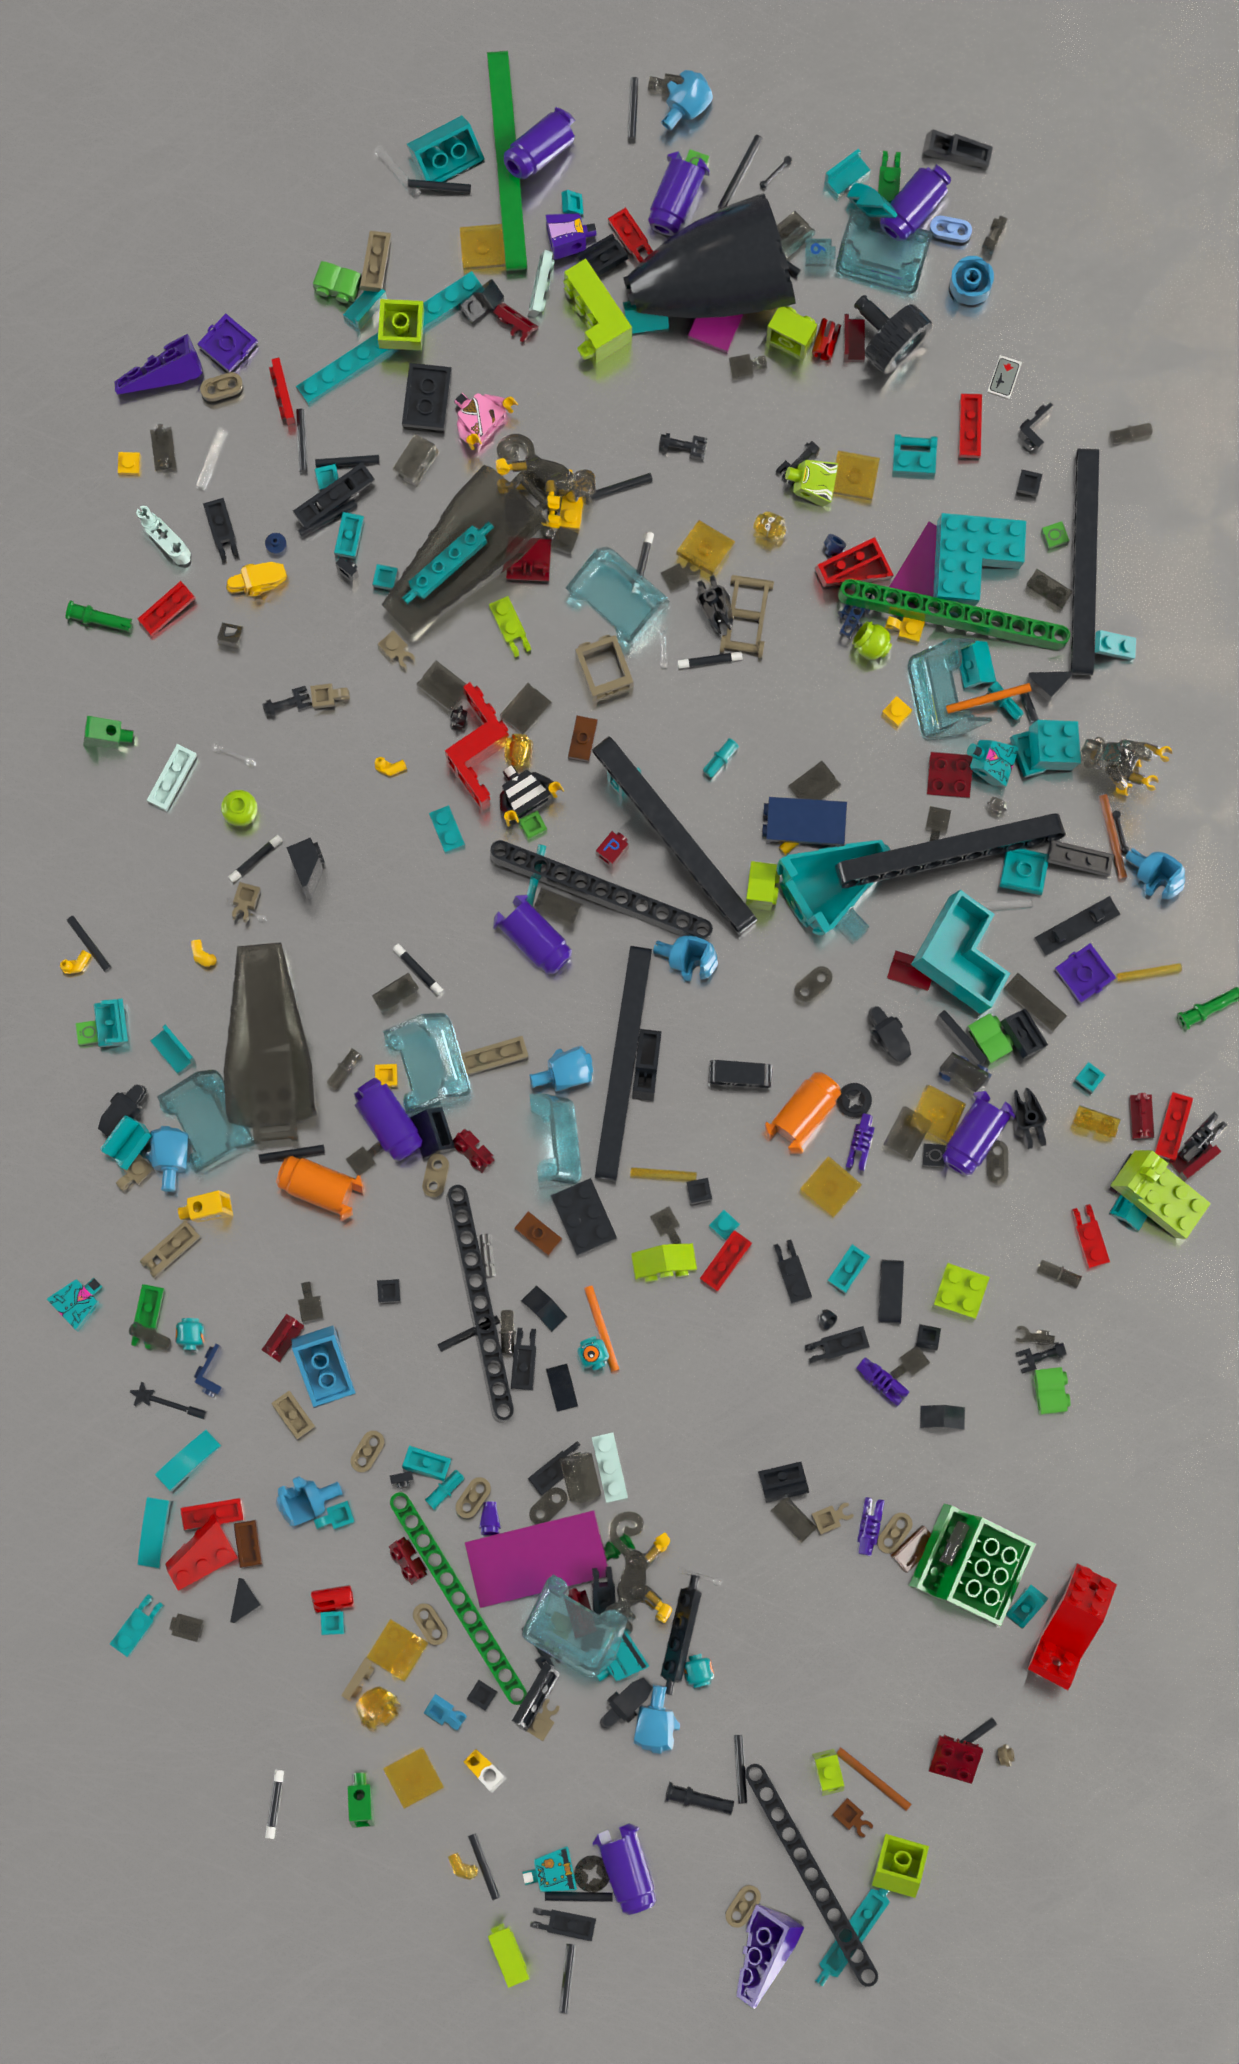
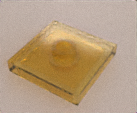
M502 224L460 227L463 270L506 267Z
M838 451L836 458L838 468L833 494L872 501L880 458Z
M698 520L678 548L676 555L712 576L733 548L735 541Z
M926 1085L910 1125L947 1144L956 1130L966 1103L931 1085Z
M828 1156L800 1188V1191L834 1218L862 1184Z
M423 1747L383 1768L404 1809L444 1787Z

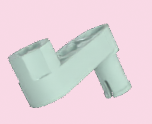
M140 506L142 512L137 509L136 515L141 519V524L148 535L177 565L187 564L190 561L191 552L185 543L160 517L158 518L154 513H151L147 506ZM160 530L167 535L166 539L159 535L158 532Z

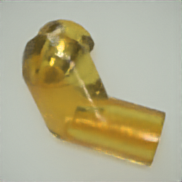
M458 1853L448 1857L457 1877L472 1880L478 1875L477 1867L462 1863Z

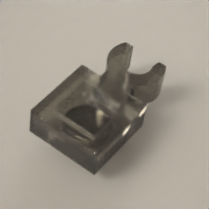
M695 559L688 561L684 568L678 563L661 572V577L670 593L690 583L688 577L695 578L701 574L700 569L697 571L690 570V567L696 564Z

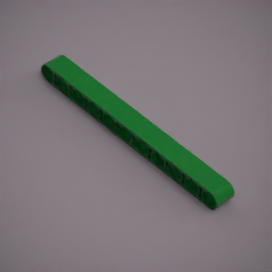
M508 51L487 52L506 271L526 270L527 257L520 179L513 176L504 164V152L516 140Z
M845 580L838 592L839 600L847 605L1051 650H1062L1070 639V631L1063 625L859 580ZM844 589H851L854 594L848 595ZM865 594H873L875 599H868ZM892 598L896 603L890 604L886 599ZM907 603H914L917 608L912 609ZM934 607L938 613H931L928 608ZM949 612H955L959 617L953 618ZM975 616L980 622L975 623L970 617ZM997 621L1001 627H995L991 622ZM1012 626H1019L1022 631L1017 632ZM1038 630L1043 636H1036L1033 631ZM1054 635H1060L1063 637V641H1058Z
M402 1492L395 1493L390 1499L392 1510L510 1703L520 1705L527 1695L524 1685L410 1498ZM398 1497H404L407 1501L403 1509H397L394 1505L395 1499ZM410 1516H415L418 1519V1524L414 1528H409L406 1525V1520ZM421 1535L429 1537L430 1543L428 1546L420 1547L417 1540ZM433 1554L441 1556V1563L436 1567L431 1566L429 1563V1558ZM445 1573H450L453 1576V1582L448 1586L441 1583V1576ZM457 1592H461L465 1596L464 1602L460 1605H456L452 1601L453 1595ZM469 1611L474 1612L477 1616L473 1624H467L464 1621V1615ZM481 1630L488 1633V1640L485 1643H478L476 1641V1634ZM491 1650H497L500 1653V1659L495 1663H491L487 1658L488 1652ZM503 1669H508L512 1673V1678L508 1682H502L499 1678V1673ZM519 1688L523 1691L524 1696L521 1701H514L511 1698L513 1689Z

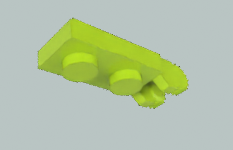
M509 596L490 603L489 608L514 657L519 656V650L513 642L515 640L521 639L522 645L527 652L532 650Z

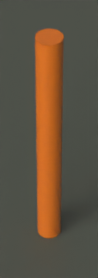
M1030 683L946 705L947 713L950 714L1032 690Z
M593 1285L585 1287L584 1289L600 1339L604 1341L609 1353L607 1361L611 1372L620 1370Z

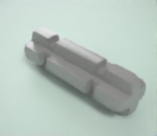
M481 1234L479 1238L480 1244H482L481 1256L485 1277H493L496 1273L495 1266H493L494 1256L493 1247L491 1246V1234Z

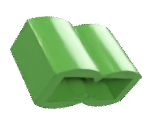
M321 261L313 281V288L321 296L327 297L332 295L343 303H348V301L354 302L362 276L354 270Z
M991 1013L968 1025L966 1028L974 1043L987 1057L986 1062L988 1065L1013 1051L1011 1046L1014 1045L1009 1035L1002 1033L1000 1029L1002 1024L996 1015L992 1016Z
M1062 1367L1034 1370L1039 1415L1067 1412V1407L1071 1406L1069 1393H1065L1064 1385L1068 1384L1066 1371L1063 1372Z

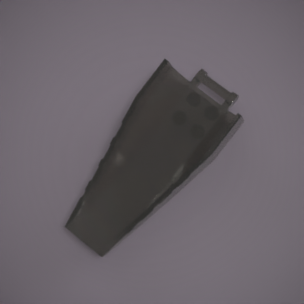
M483 465L453 497L435 528L430 531L428 538L422 547L418 549L416 556L410 565L406 567L400 580L396 582L381 604L410 635L415 634L451 610L520 560L551 528L541 514L548 508V498L529 481L528 475L524 471H521L509 482L494 468ZM520 484L539 502L536 508L517 489ZM488 521L494 526V529L485 535L487 544L426 598L421 599L416 596L411 602L406 604L402 597L411 590L408 581L471 526L480 529Z
M279 942L237 946L228 1041L223 1071L226 1115L231 1124L253 1128L254 1145L261 1144L264 1141L285 1139L298 1141L297 1124L317 1115L315 1076L282 944ZM290 1125V1130L260 1133V1128Z

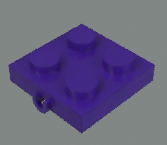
M225 313L215 325L212 324L208 328V333L197 345L230 373L244 360L245 356H248V353L258 343V340Z
M1091 943L1077 953L1075 951L1072 952L1067 960L1055 967V971L1080 1004L1092 995H1097L1103 991L1102 988L1116 979Z

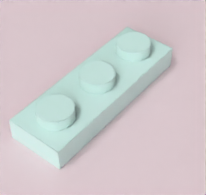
M544 250L539 257L528 316L536 317L545 308L546 300L543 297L550 285V280L547 278L554 266L553 252Z
M177 744L153 787L147 802L167 812L197 754Z
M614 1433L592 1437L606 1503L627 1499L628 1495Z

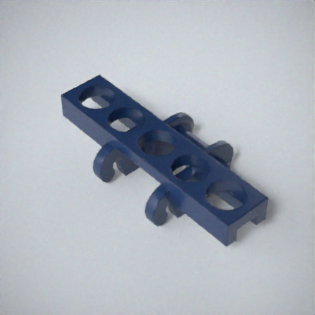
M870 594L867 598L871 599L873 594ZM845 604L843 610L838 611L840 618L846 619L839 634H843L850 639L856 626L858 628L862 626L859 620L864 611L869 613L871 610ZM849 607H851L852 609L850 613L847 614ZM858 609L861 611V614L855 615L853 610ZM846 626L851 627V631L849 633H846L844 631Z

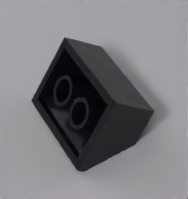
M311 837L286 847L307 900L313 897L323 873L322 864L325 863L318 842L313 843Z

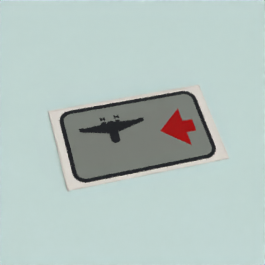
M1000 355L987 392L1010 399L1022 362Z

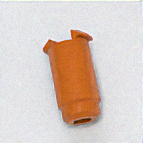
M814 1072L809 1079H806L774 1120L770 1124L768 1122L765 1123L766 1135L771 1140L778 1132L791 1143L788 1147L790 1154H802L804 1152L802 1146L836 1105V1100L841 1095L840 1086L826 1074Z
M294 1156L287 1157L283 1161L276 1179L278 1188L287 1191L288 1195L339 1214L342 1221L353 1215L352 1207L347 1206L352 1190L363 1193L364 1190L360 1175H357L355 1179L305 1158L299 1159Z

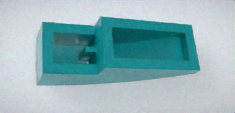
M854 183L846 196L868 217L896 218L897 216L892 205L868 185Z
M205 1430L167 1462L155 1476L172 1492L218 1450L221 1445Z
M147 1497L137 1565L160 1568L171 1501Z

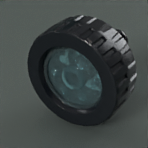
M866 295L861 296L854 304V308L858 309L860 314L878 330L867 345L865 356L884 374H888L900 366L921 345L933 326L932 321L914 304L905 306L891 318L869 300Z

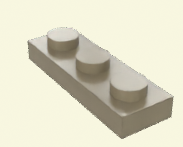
M369 232L360 284L361 290L380 292L383 288L391 233Z
M523 1036L459 1054L466 1076L529 1058Z

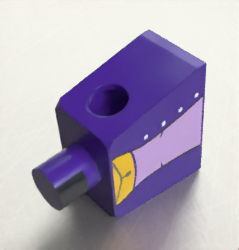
M578 213L545 215L546 230L554 260L584 251L586 249V238L597 236L595 223L583 225L581 216Z

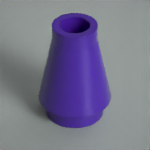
M487 1501L483 1503L479 1525L482 1535L499 1534L501 1525L496 1502Z

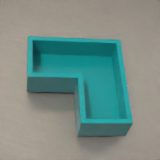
M942 513L937 520L933 597L976 606L980 601L982 566L1020 569L1024 564L1026 521Z
M960 889L948 897L911 965L976 1012L982 1014L992 1008L1011 973L976 949L995 914Z

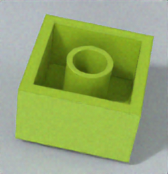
M380 299L379 348L422 350L423 301Z
M780 307L768 325L766 340L804 360L816 339L818 324L809 316L803 317L797 314L796 310L792 307Z
M947 1263L932 1308L975 1321L990 1277Z
M885 1834L872 1886L916 1898L929 1846Z

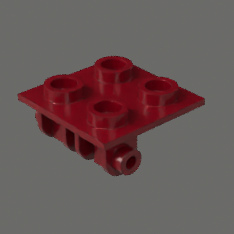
M509 537L506 579L549 582L552 540Z
M931 752L929 757L927 794L970 798L973 771L970 765L973 757L967 754Z
M945 1734L943 1736L939 1735L937 1747L928 1772L972 1784L983 1753V1747L970 1742L966 1744V1740H963V1743H959V1738L954 1741V1738Z

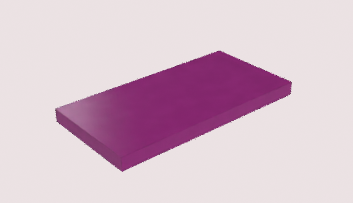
M595 1510L465 1542L480 1608L593 1581L592 1568L598 1569L599 1579L606 1577L605 1570L608 1567Z

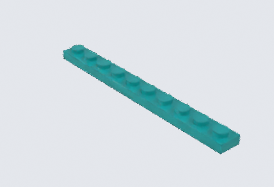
M472 271L423 302V330L460 307L459 303L482 286ZM376 333L298 384L296 389L307 405H310L394 349L379 348L378 333Z

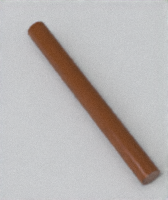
M1100 795L1099 799L1114 854L1119 880L1127 878V873L1108 795Z
M840 1747L836 1752L839 1758L905 1811L912 1805L843 1748Z

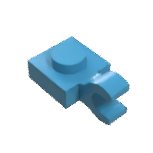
M437 1694L434 1695L424 1711V1714L439 1724L443 1725L444 1722H447L455 1730L459 1729L467 1717L461 1711H452L454 1706Z

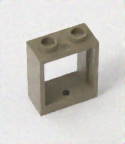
M616 635L602 636L597 642H585L575 649V655L593 702L631 689L634 686ZM613 645L624 677L595 687L583 655Z

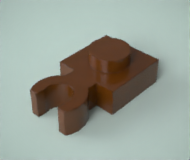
M848 1798L832 1814L848 1830L854 1825L857 1834L863 1838L866 1835L861 1832V1827L868 1825L869 1828H873L871 1822L860 1818L864 1812Z

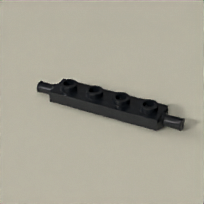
M692 1574L689 1587L681 1588L661 1671V1677L667 1680L665 1686L667 1687L666 1694L672 1696L675 1682L682 1681L702 1595L697 1590L700 1576Z

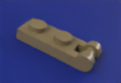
M185 1220L140 1260V1263L144 1267L147 1266L151 1271L152 1277L156 1278L201 1237ZM157 1255L162 1260L158 1265L153 1261Z

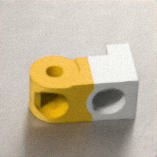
M477 1749L463 1761L492 1793L507 1779Z

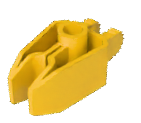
M275 562L245 565L242 567L240 574L229 577L226 590L231 594L245 592L246 596L254 597L261 595L265 591L275 589L286 580L287 575L284 565Z

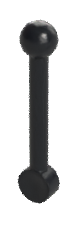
M786 156L783 163L765 181L760 182V187L762 189L767 188L768 183L786 165L792 163V158Z
M1115 810L1112 815L1113 819L1116 820L1121 839V851L1123 854H1127L1130 849L1126 845L1119 819L1121 813Z

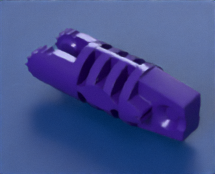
M863 1113L860 1124L855 1126L846 1163L848 1168H852L855 1154L859 1153L862 1154L859 1170L865 1171L875 1127H871L873 1116Z
M866 1357L856 1367L869 1383L871 1382L876 1389L881 1391L883 1395L897 1406L902 1401L899 1395L906 1397L910 1392L895 1378L893 1379L881 1366L873 1363Z
M865 1497L857 1541L860 1542L859 1554L871 1556L874 1545H877L885 1504L884 1500L878 1499L874 1516H871L873 1500L869 1497Z

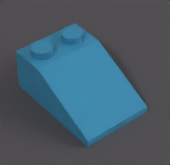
M334 1325L291 1339L292 1350L313 1407L355 1394Z

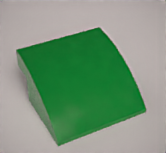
M944 1503L909 1586L1001 1626L1036 1543L985 1518L971 1515Z

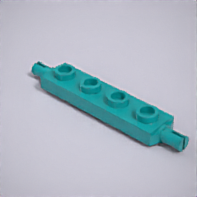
M489 521L480 529L471 526L408 581L411 590L402 597L406 604L411 602L416 596L421 599L426 598L487 544L485 535L494 529V526Z
M871 1888L849 1919L861 1943L890 1903L886 1897L889 1890ZM842 1929L839 1938L842 1942H849L852 1938V1933L849 1929ZM836 1939L819 1962L823 1971L815 1981L817 1983L820 1982L821 1986H824L830 1975L838 1977L848 1963ZM854 1949V1950L851 1952V1954H850V1957H851V1958H852V1956L854 1955V1953L856 1952L857 1949Z

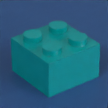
M1036 720L1029 727L1031 769L1073 770L1081 763L1078 721Z

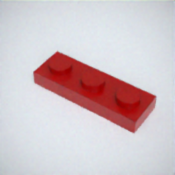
M280 358L271 359L273 365L269 367L271 379H276L278 385L274 387L276 399H281L283 405L279 407L281 419H286L287 425L296 424Z
M961 393L959 458H980L982 394Z
M1175 1092L1171 1093L1155 1153L1159 1157L1176 1161L1194 1098Z

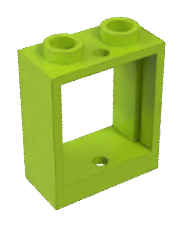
M504 1923L491 1928L492 1933L488 1935L508 1988L529 1980L530 1974L510 1925L505 1927Z

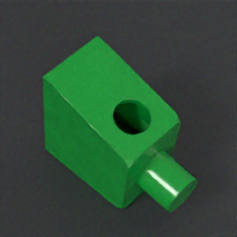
M87 716L83 746L118 749L119 742L132 743L134 730L121 729V721Z
M366 1773L352 1774L353 1786L347 1787L349 1822L352 1828L375 1826L371 1785L366 1784ZM359 1795H364L362 1800H357Z

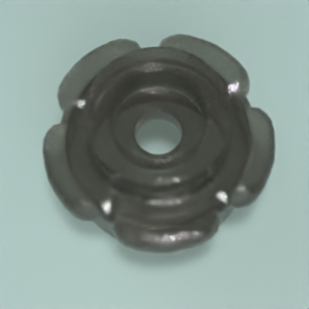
M991 797L987 805L990 806V811L1001 814L1002 811H1007L1006 806L1008 802L997 797Z

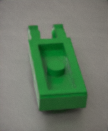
M883 151L878 193L889 203L897 196L900 189L901 152H896L895 167H886L888 151Z
M142 1284L133 1324L132 1346H137L139 1343L141 1329L148 1331L144 1343L145 1348H151L161 1309L164 1288Z

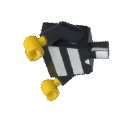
M513 765L509 766L502 772L508 782L502 785L503 791L499 795L500 811L504 816L506 825L509 827L511 820H516L518 823L519 819L551 800V794L554 798H557L558 796L555 792L558 790L564 792V789L559 782H554L537 772L531 773L529 770L519 774Z

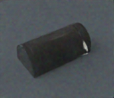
M790 1498L782 1499L771 1509V1512L800 1543L817 1529Z

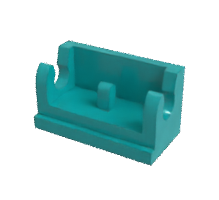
M123 998L102 1000L100 1003L93 1004L98 1046H122L128 1042Z

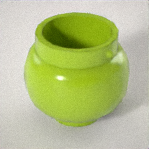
M871 621L865 622L859 628L852 641L854 648H857L860 655L868 660H876L879 657L884 658L892 647L890 643L891 636L888 630L882 625L872 624Z
M234 790L224 797L221 803V812L229 824L244 826L255 819L257 802L249 792Z

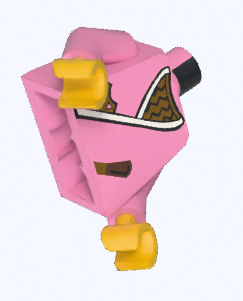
M461 393L454 401L461 408L457 413V428L460 438L469 445L471 450H474L473 445L475 443L478 446L481 445L507 418L504 409L512 414L511 406H518V403L513 397L503 398L488 394L481 395L479 393L470 400Z

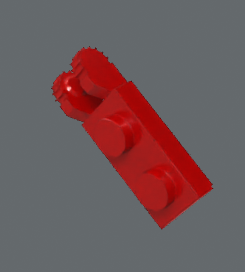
M626 207L608 218L609 224L630 255H633L638 265L644 260L638 252L639 249L643 247L647 256L653 252L648 244V239Z
M1088 1204L1085 1205V1212L1089 1219L1088 1223L1082 1224L1081 1215L1077 1208L1072 1209L1087 1267L1090 1269L1110 1263V1259L1098 1222L1095 1220L1093 1209Z

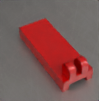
M180 581L137 619L153 636L196 597Z
M734 1230L700 1279L716 1291H719L752 1245V1242Z
M240 1498L180 1508L183 1531L202 1528L213 1513L220 1524L244 1520Z

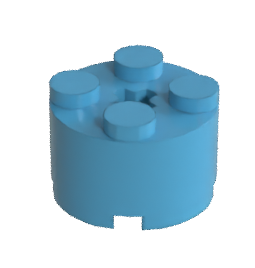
M967 256L959 260L952 270L949 284L950 291L955 300L966 305H976L985 301L992 289L994 272L991 265L978 256Z

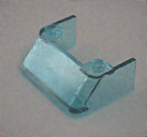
M949 638L912 655L908 661V671L920 728L926 738H937L969 732L992 722L991 717H975L970 710L948 714L946 705L959 702L952 671L957 670L961 666V649L974 644L975 639Z

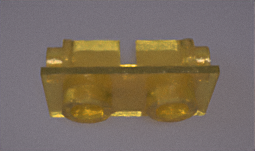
M1079 1105L1073 1124L1077 1125V1128L1082 1127L1090 1131L1094 1130L1096 1133L1108 1136V1138H1115L1121 1119Z

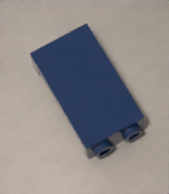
M769 797L768 803H764L763 816H767V824H763L762 837H766V843L768 844L774 841L842 847L845 845L847 802Z

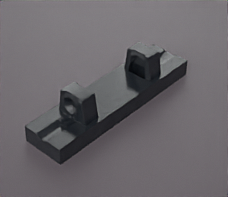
M362 462L294 509L293 514L306 530L369 486L375 479ZM317 502H318V504L321 506V508L323 509V511H321V510L319 509V507H318V505H317Z
M1108 896L1034 937V940L1043 956L1047 957L1119 917L1121 914L1111 897ZM1090 913L1094 914L1096 921L1093 920Z

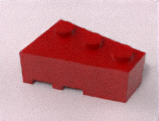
M875 537L819 563L815 567L823 587L840 586L847 579L872 582L888 580L894 576Z
M213 1513L201 1529L199 1528L195 1535L186 1544L184 1543L165 1565L169 1576L179 1591L238 1557L220 1522Z

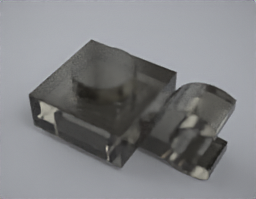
M665 73L664 79L650 76L648 90H662V96L669 97L670 92L667 84L673 81L678 85L682 84L684 80L681 76Z
M750 354L729 358L733 380L754 377L753 370L767 368L766 356H759L752 360Z
M543 525L539 537L552 540L551 548L571 555L579 533L561 526L556 532L550 527Z
M930 806L925 829L931 830L929 841L938 840L940 832L947 833L951 810Z
M379 1142L374 1144L368 1151L362 1146L346 1158V1161L357 1175L362 1176L377 1165L373 1159L385 1150Z
M670 1206L650 1216L660 1237L667 1234L671 1244H682L675 1231L676 1228L680 1227V1224Z
M311 1282L301 1283L304 1299L298 1300L302 1322L324 1318L320 1296L313 1297Z
M1018 1326L1016 1329L1023 1331L1025 1334L1024 1338L1015 1339L1017 1343H1030L1051 1347L1054 1345L1055 1336L1050 1335V1331L1037 1330V1333H1030L1025 1326Z
M915 1346L899 1358L902 1364L891 1371L890 1374L893 1378L898 1379L908 1371L912 1377L930 1364L921 1349Z

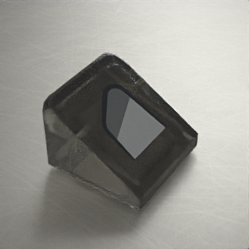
M222 622L217 636L218 644L239 648L244 627Z

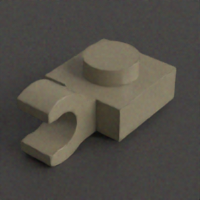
M332 683L310 686L313 709L335 706L334 700L350 699L348 688L333 689Z
M138 1154L127 1170L123 1169L127 1174L122 1176L116 1184L122 1191L133 1181L140 1185L154 1171V1168Z

